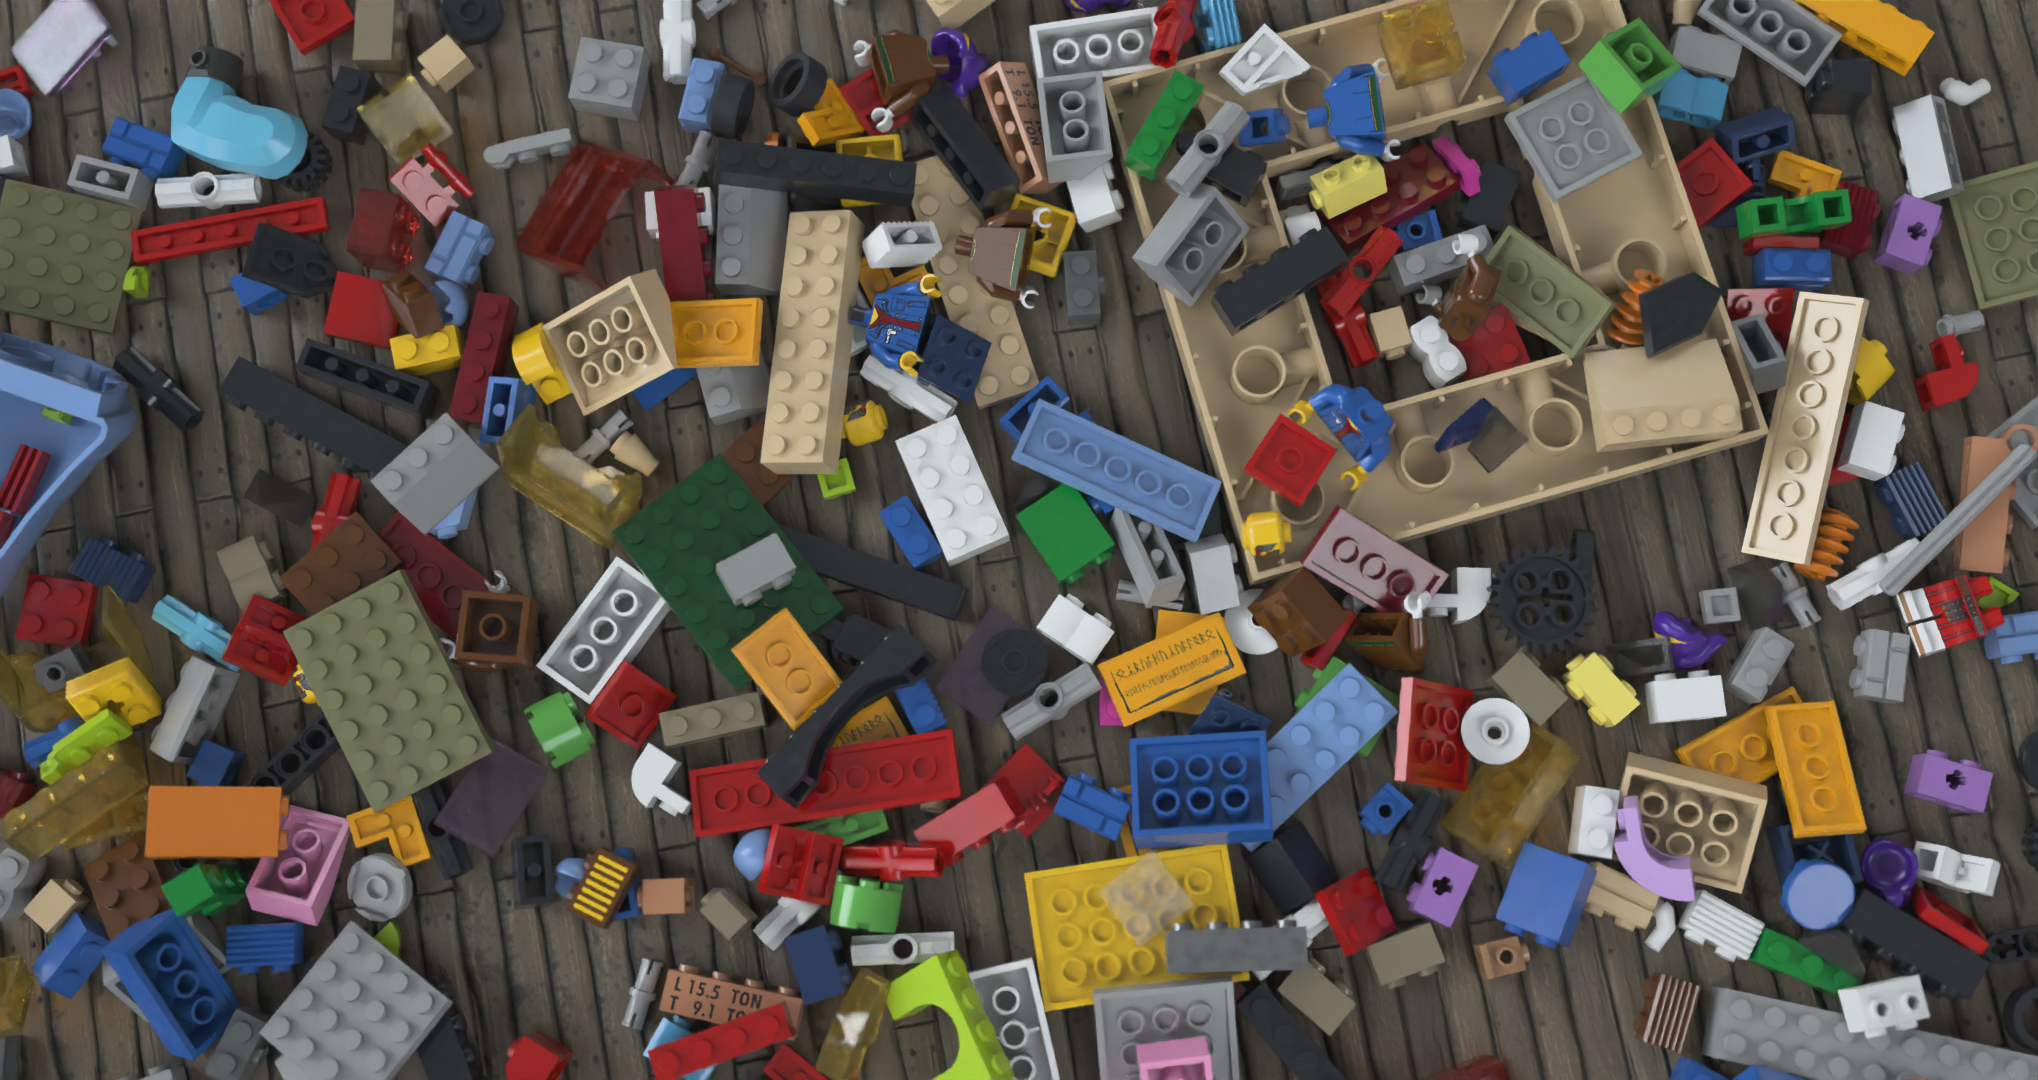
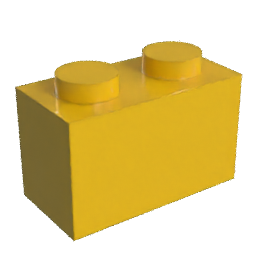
M454 324L444 326L443 329L419 339H415L412 334L389 339L395 370L415 377L460 367L466 344L464 333Z

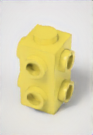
M1357 154L1310 176L1312 191L1309 192V198L1316 210L1321 209L1328 219L1387 192L1384 168L1374 156Z
M1593 652L1584 657L1579 653L1565 665L1569 670L1562 676L1566 682L1564 685L1566 690L1576 700L1581 699L1588 706L1589 710L1587 713L1598 725L1602 726L1604 724L1606 728L1615 726L1640 704L1635 698L1637 693L1633 687L1625 680L1620 681L1614 675L1612 664L1603 655L1599 654L1597 656Z

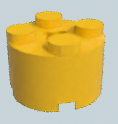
M1861 336L1847 403L1857 406L1864 401H1868L1895 372V369L1885 356L1888 352L1887 348L1876 339L1868 341Z

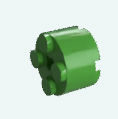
M558 691L523 710L527 717L534 716L528 721L545 753L550 758L554 756L557 758L551 761L555 769L592 750L590 744L596 741L584 721L578 724L574 715L580 713L569 692L562 694L561 691Z
M836 875L830 911V924L853 929H868V931L896 933L904 885L884 882L883 887H880V880L860 877L859 883H856V877Z

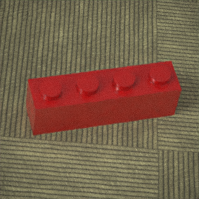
M783 1001L648 1050V1055L656 1080H673L791 1038L797 1033L787 1003Z

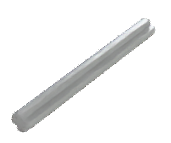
M2020 444L1879 582L1881 590L1889 596H1895L2037 457L2035 450L2027 444Z

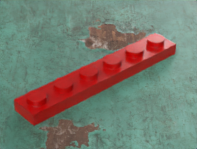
M321 196L133 230L130 233L134 262L138 265H145L250 246L259 221L299 236L331 231L327 200Z

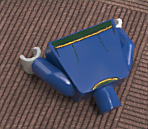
M1379 58L1372 65L1366 63L1347 66L1330 82L1329 87L1323 90L1325 106L1307 109L1309 128L1328 126L1329 135L1333 141H1337L1340 147L1357 154L1381 157V159L1387 162L1399 159V155L1394 156L1391 154L1390 146L1401 145L1400 141L1397 139L1385 143L1382 141L1387 140L1379 83L1384 81L1390 75V72L1381 73L1378 67L1383 66L1387 62L1386 59Z

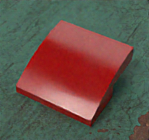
M872 68L838 88L868 137L887 135L910 121L909 116L913 107L899 117L893 116V126L889 131L880 132L877 129V124L882 122L885 117L874 122L871 117L872 111L878 107L885 110L889 107L882 103Z
M337 271L323 334L327 337L359 342L363 346L391 350L389 339L398 337L401 323L396 318L394 319L382 284L386 281Z
M253 594L220 659L284 687L290 679L297 659L283 631L307 618Z
M772 823L757 892L830 906L844 838Z

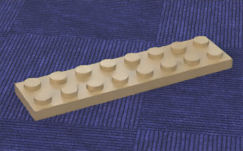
M937 155L914 162L917 163L915 192L911 207L917 223L919 221L924 222L925 220L927 222L930 220L934 222L942 244V250L929 261L934 275L943 279L942 282H937L939 291L942 292L941 297L948 319L992 342L974 392L978 409L1026 395L1039 381L1013 303L991 297L977 283L976 276L968 272L970 257L955 253V243L959 235L973 238L975 228L985 225L983 214Z
M1799 292L1785 354L1787 359L1786 385L1777 390L1769 433L1766 439L1741 552L1810 566L1868 310L1869 300L1865 298Z

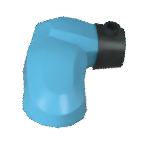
M211 46L198 47L190 54V65L184 76L185 82L176 94L171 109V140L189 155L221 169L251 173L266 179L275 180L288 175L301 162L307 148L308 133L302 119L280 109L253 105L238 98L237 96H240L244 61L237 55L223 49Z

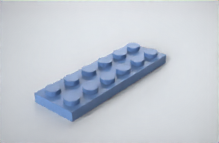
M1040 398L1011 458L1015 462L1196 543L1222 483V481Z
M1350 662L1267 741L1273 832L1398 713V710ZM1262 842L1242 844L1252 853Z

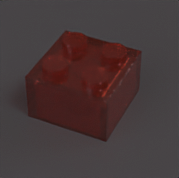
M361 187L346 250L365 268L391 273L404 272L405 266H408L412 259V248L410 247L412 237L419 230L420 219L418 213L398 193Z

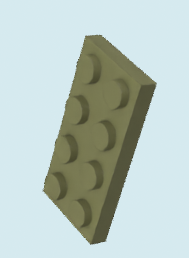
M1509 225L1485 258L1487 264L1502 271L1494 298L1572 359L1580 355L1617 305V303L1514 225Z

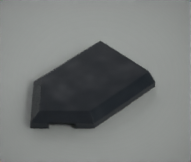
M259 221L241 276L309 299L333 290L338 270L330 259L331 255L324 244Z
M1690 271L1639 294L1646 357L1656 356L1702 334L1724 291L1697 273Z

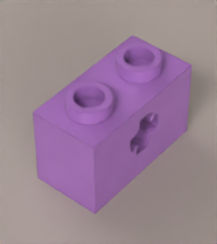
M1906 193L1892 203L1873 262L1911 275L1921 267H1925L1933 252L1929 248L1932 238L1936 237L1942 226V219H1939L1943 207Z
M1927 750V753L1913 755L1904 794L1969 814L1984 813L1993 773L1981 770L1982 765L1969 760H1960L1957 763L1948 760V754ZM1946 775H1949L1947 779H1952L1951 786H1948L1951 782H1946Z
M1440 847L1435 848L1434 852L1428 851L1424 857L1420 868L1424 873L1420 882H1414L1407 894L1406 900L1410 902L1407 909L1442 927L1451 928L1478 869V865ZM1443 878L1445 882L1442 884L1447 886L1446 891L1436 894L1434 890L1437 888L1432 886L1433 881Z

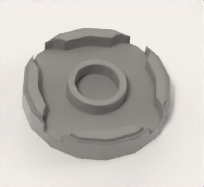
M375 853L362 858L352 866L347 878V893L349 899H353L357 907L355 909L360 915L370 921L383 922L399 916L408 907L412 898V880L408 869L399 859L390 854Z

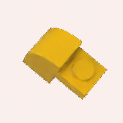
M542 322L515 336L512 344V355L516 368L526 386L532 384L545 404L548 405L572 393V390L541 327L545 325Z

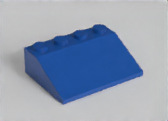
M1266 730L1129 739L1133 839L1137 849L1274 841Z

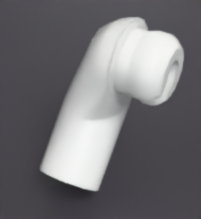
M1947 78L1942 81L1939 89L1946 99L1965 106L1989 93L1991 86L1984 78L1971 85L1954 78Z

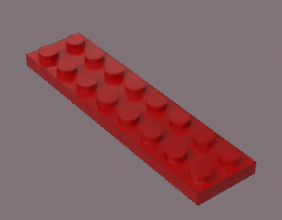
M953 729L830 748L822 768L820 784L796 809L783 801L758 775L757 772L764 766L768 758L688 771L695 838L698 839L772 828V823L784 826L963 798Z

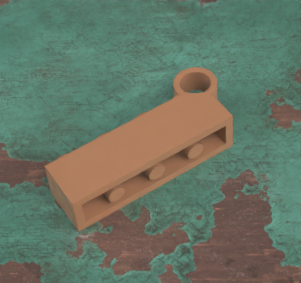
M2017 424L2005 429L2000 438L1966 437L1964 439L1958 505L2015 450L2010 444V437L2014 431H2024L2029 436V446L2035 452L2038 450V431L2031 425ZM2012 481L1955 537L1952 570L2002 574L2003 567L2006 568L2008 566L2010 551L2009 548L2005 547L2006 534L2011 533L2013 516L2008 514L2009 501H2013L2015 498V481Z

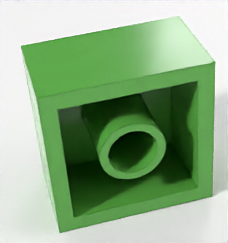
M1640 18L1600 39L1578 64L1588 79L1596 85L1620 114L1659 92L1682 68Z

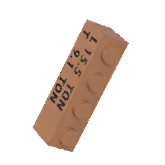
M997 62L979 75L978 79L1009 165L1021 180L1018 186L1020 194H1046L1063 182L1049 183L1039 100L1025 63Z
M680 963L679 968L668 970L659 1008L660 1011L721 1024L786 1001L797 1033L793 1037L788 1038V1040L793 1041L797 1038L805 1005L802 996H798L799 989L779 986L778 991L765 988L766 982L746 978L744 984L732 981V974L720 971H713L712 976L700 974V967Z

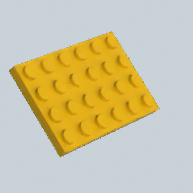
M1227 844L1204 845L1024 873L1045 1012L1094 1004L1093 988L1232 976L1233 982L1250 980L1248 971L1166 974L1164 931L1172 930V924L1193 923V930L1207 929V923L1228 922V929L1241 928Z

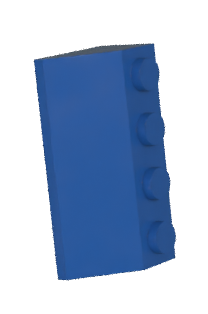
M173 908L129 926L101 950L169 1053L173 1056L191 1060L197 1059L224 1034L236 1008H242L185 917H177Z

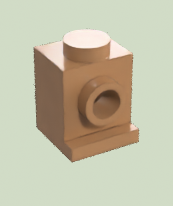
M1510 935L1473 944L1482 979L1489 980L1527 970L1525 962L1530 961L1529 950L1525 941L1519 942L1518 936ZM1507 950L1510 953L1511 959L1508 963L1504 964L1500 959V954Z

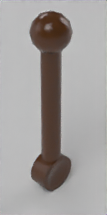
M716 47L709 50L708 55L712 60H720L753 79L757 87L763 88L767 85V78L764 74L753 73L722 55Z

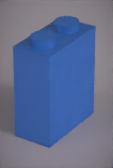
M1524 841L1495 918L1505 923L1504 930L1512 934L1524 937L1525 932L1537 936L1535 942L1546 947L1555 949L1556 945L1559 944L1569 948L1597 870L1588 863Z

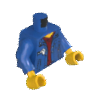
M929 273L919 281L887 289L884 294H876L872 309L854 305L850 324L867 328L865 340L867 345L870 346V352L886 368L906 371L913 377L918 375V372L912 366L916 365L917 362H924L919 353L932 307L930 298L925 296L928 294L936 298L941 296L942 292L933 288V286L937 282H942V278Z
M1334 383L1311 396L1309 402L1304 400L1298 401L1288 411V415L1292 412H1299L1302 418L1299 419L1297 424L1303 426L1312 416L1313 411L1317 412L1316 414L1355 461H1359V466L1351 467L1340 476L1342 481L1351 475L1355 480V484L1350 490H1354L1367 480L1366 472L1371 473L1389 455L1391 442L1388 432L1394 424L1384 411L1382 403L1375 400L1366 388L1361 386L1351 389L1350 387Z

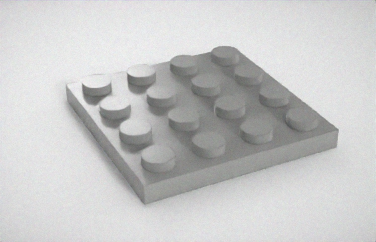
M351 920L259 1034L313 1080H392L452 1005L453 1001L360 925Z
M1232 976L1093 988L1100 1080H1140L1136 1045L1199 1036H1205L1211 1056L1213 1080H1240Z

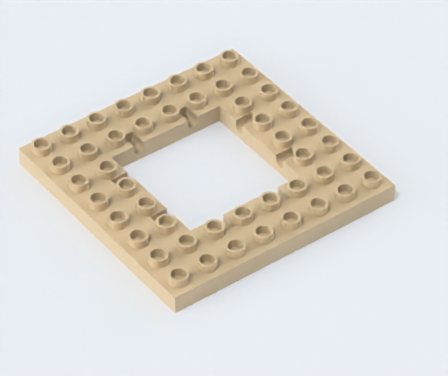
M1395 0L1277 33L1285 43L1311 66L1305 74L1245 96L1237 92L1219 75V72L1247 42L1179 60L1175 66L1168 69L1158 66L1103 82L1109 128L1144 241L1180 195L1166 182V177L1183 156L1177 155L1176 141L1178 137H1176L1171 147L1170 155L1153 182L1125 166L1126 153L1175 70L1205 86L1199 106L1187 126H1183L1179 133L1187 129L1192 133H1199L1201 130H1204L1227 100L1237 103L1244 108L1245 112L1269 108L1283 109V114H1287L1290 119L1291 130L1289 134H1286V142L1259 147H1239V137L1237 136L1233 141L1237 148L1245 152L1250 150L1259 154L1263 158V162L1267 163L1266 173L1246 208L1224 197L1248 225L1250 230L1193 306L1187 305L1158 284L1217 479L1222 481L1220 490L1250 586L1283 577L1303 567L1299 561L1337 504L1389 537L1402 543L1751 443L1769 433L1721 296L1702 334L1685 342L1717 339L1738 395L1743 430L1731 438L1597 452L1582 354L1645 346V343L1641 345L1626 344L1613 339L1606 333L1605 328L1607 325H1615L1610 320L1611 315L1621 314L1615 306L1588 342L1587 347L1575 359L1563 353L1384 404V411L1394 424L1388 432L1390 435L1391 451L1371 473L1366 472L1367 480L1354 490H1350L1355 484L1354 478L1349 475L1341 481L1340 476L1351 467L1359 466V461H1355L1316 414L1315 410L1301 427L1337 449V452L1300 508L1243 472L1244 467L1280 413L1297 423L1302 418V415L1299 412H1292L1288 415V411L1298 401L1304 400L1309 402L1311 396L1333 384L1304 293L1234 336H1231L1211 305L1213 294H1215L1214 289L1218 285L1229 279L1232 282L1237 281L1244 276L1242 272L1249 266L1257 262L1263 265L1272 259L1270 256L1276 250L1285 245L1289 247L1268 178L1282 175L1290 170L1311 167L1315 160L1323 156L1332 155L1333 160L1357 154L1340 147L1337 141H1333L1329 135L1328 126L1310 129L1307 109L1325 106L1323 90L1328 88L1330 82L1347 66L1366 63L1372 65L1377 59L1384 58L1387 62L1383 66L1378 67L1381 73L1390 72V75L1379 83L1387 140H1382L1384 143L1394 139L1404 141L1435 132L1438 126L1455 120L1456 125H1461L1507 111L1509 114L1585 74L1578 66L1579 62L1600 39L1627 25L1619 0ZM1550 29L1571 59L1570 64L1559 77L1508 105L1487 75L1493 63L1492 58L1505 48L1513 50L1520 46V42L1529 34L1537 32L1539 35ZM1652 96L1620 114L1643 153L1639 159L1555 203L1552 202L1534 171V178L1531 183L1557 259L1594 287L1602 290L1603 294L1615 303H1628L1622 298V293L1624 291L1634 292L1627 286L1629 280L1640 281L1633 274L1635 269L1649 270L1659 275L1666 282L1693 271L1719 288ZM1267 124V126H1266V131L1269 133L1268 124ZM1520 148L1523 159L1528 160L1525 154L1523 153L1522 149ZM1267 511L1280 512L1283 522L1290 521L1292 542H1285L1284 552L1280 555L1254 557L1249 549L1244 550L1241 523L1247 522L1248 515Z

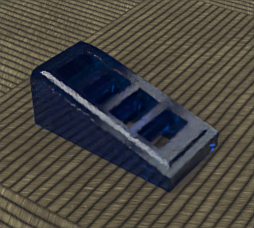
M1480 398L1446 428L1434 445V449L1440 453L1488 434L1501 418V412L1485 398Z

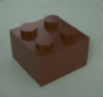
M1305 566L1270 583L1247 608L1254 615L1256 622L1268 631L1275 639L1278 647L1287 653L1290 658L1327 642L1349 617Z
M463 590L454 658L464 662L532 668L540 601L528 595Z

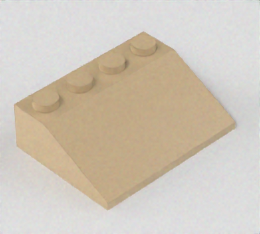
M656 269L630 275L541 326L583 416L593 413L678 367L670 299Z
M1717 339L1683 342L1651 358L1646 357L1645 346L1582 354L1597 452L1726 439L1733 437L1743 430L1738 395Z
M1628 752L1619 787L1618 809H1623L1625 796L1638 795L1643 829L1647 839L1656 849L1672 856H1691L1695 882L1742 894L1768 802L1767 786ZM1618 814L1616 819L1615 830L1620 829L1618 823ZM1613 844L1612 859L1610 860L1620 862L1615 845Z

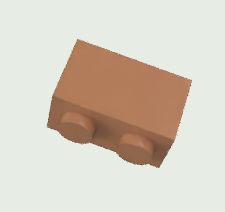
M695 878L643 879V887H638L637 890L638 907H643V915L695 912Z

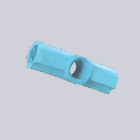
M167 594L162 600L158 601L153 609L151 617L153 620L180 636L179 640L203 655L208 654L232 671L237 672L240 669L220 659L232 635L224 630L225 626L203 612H196L187 604Z

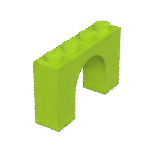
M957 949L931 957L880 989L894 1021L915 1015L932 1004L942 1008L952 1018L959 1036L958 1056L949 1070L932 1080H1012L1015 1078L1010 1068L1009 1060L997 1039L995 1029L988 1019L980 996L975 990L966 970L965 962Z

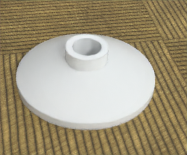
M1249 589L1238 594L1240 606L1226 609L1224 615L1225 626L1235 647L1252 655L1267 654L1278 648L1275 639L1265 628L1254 625L1252 622L1254 615L1247 609L1264 589Z
M1487 698L1476 702L1467 710L1461 724V737L1466 749L1476 759L1484 763L1499 765L1511 762L1523 753L1529 742L1530 726L1523 711L1514 703L1502 698ZM1490 729H1497L1501 736L1498 739H1492L1489 737L1488 731Z

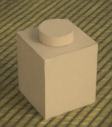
M447 34L417 58L425 68L420 72L432 87L438 84L445 93L475 70L468 57Z
M1398 306L1369 314L1366 328L1380 355L1379 358L1386 357V360H1394L1404 356L1405 351L1409 349L1413 342L1402 307Z
M51 879L23 911L44 931L56 933L62 929L75 911L80 913L90 900L82 894L84 892L83 887L73 879Z

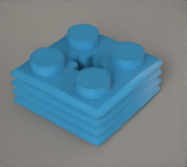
M1198 0L1199 10H1195V24L1197 29L1203 30L1204 40L1200 41L1201 54L1241 44L1242 36L1235 0Z

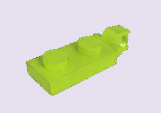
M108 708L104 709L52 746L53 751L47 756L48 759L39 765L40 778L49 785H52L63 779L66 774L72 775L76 771H80L133 734L132 726Z

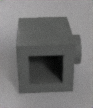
M80 640L43 656L32 664L37 683L41 687H45L48 694L66 687L67 681L96 670Z

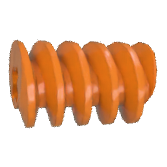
M1635 269L1633 274L1640 281L1633 279L1628 281L1627 286L1634 292L1624 291L1622 293V298L1628 303H1617L1616 309L1621 314L1611 315L1610 320L1615 325H1607L1605 331L1610 337L1620 342L1641 345L1644 344L1638 295L1666 281L1649 270Z
M1823 507L1810 566L1795 563L1794 569L1801 575L1816 581L1824 582L1827 576L1838 577L1839 573L1831 565H1843L1844 560L1836 554L1837 552L1844 554L1849 552V548L1841 542H1852L1854 536L1848 533L1847 529L1858 530L1859 524L1845 513L1833 508Z

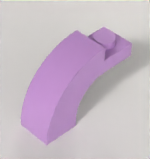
M1638 795L1625 796L1623 809H1617L1620 829L1615 830L1614 836L1615 850L1621 864L1637 883L1650 892L1668 899L1695 901V881L1691 856H1672L1656 849L1645 835Z

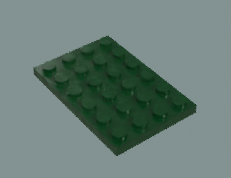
M721 453L717 454L611 532L735 692L751 682L753 678L731 649L780 610L787 608L808 637L844 610L836 597ZM777 533L796 566L795 575L792 576L793 581L778 590H775L774 587L762 592L763 597L749 606H745L742 603L735 607L716 573L715 565L762 539Z

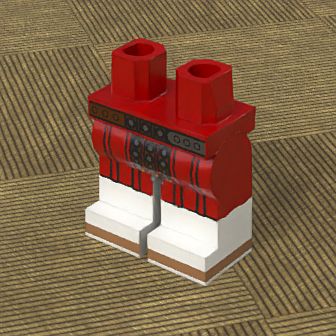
M1966 575L1932 586L1896 594V600L1905 624L1909 626L1908 632L1918 658L1986 637L1988 631L2005 623L1999 606L1979 611L1975 599L1993 594L1987 576L1967 579ZM1939 616L1941 617L1929 622L1919 623Z

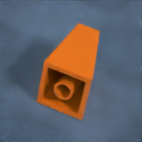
M149 786L145 857L152 859L280 858L281 850H287L288 829H282L283 816H289L290 795H284L282 787Z

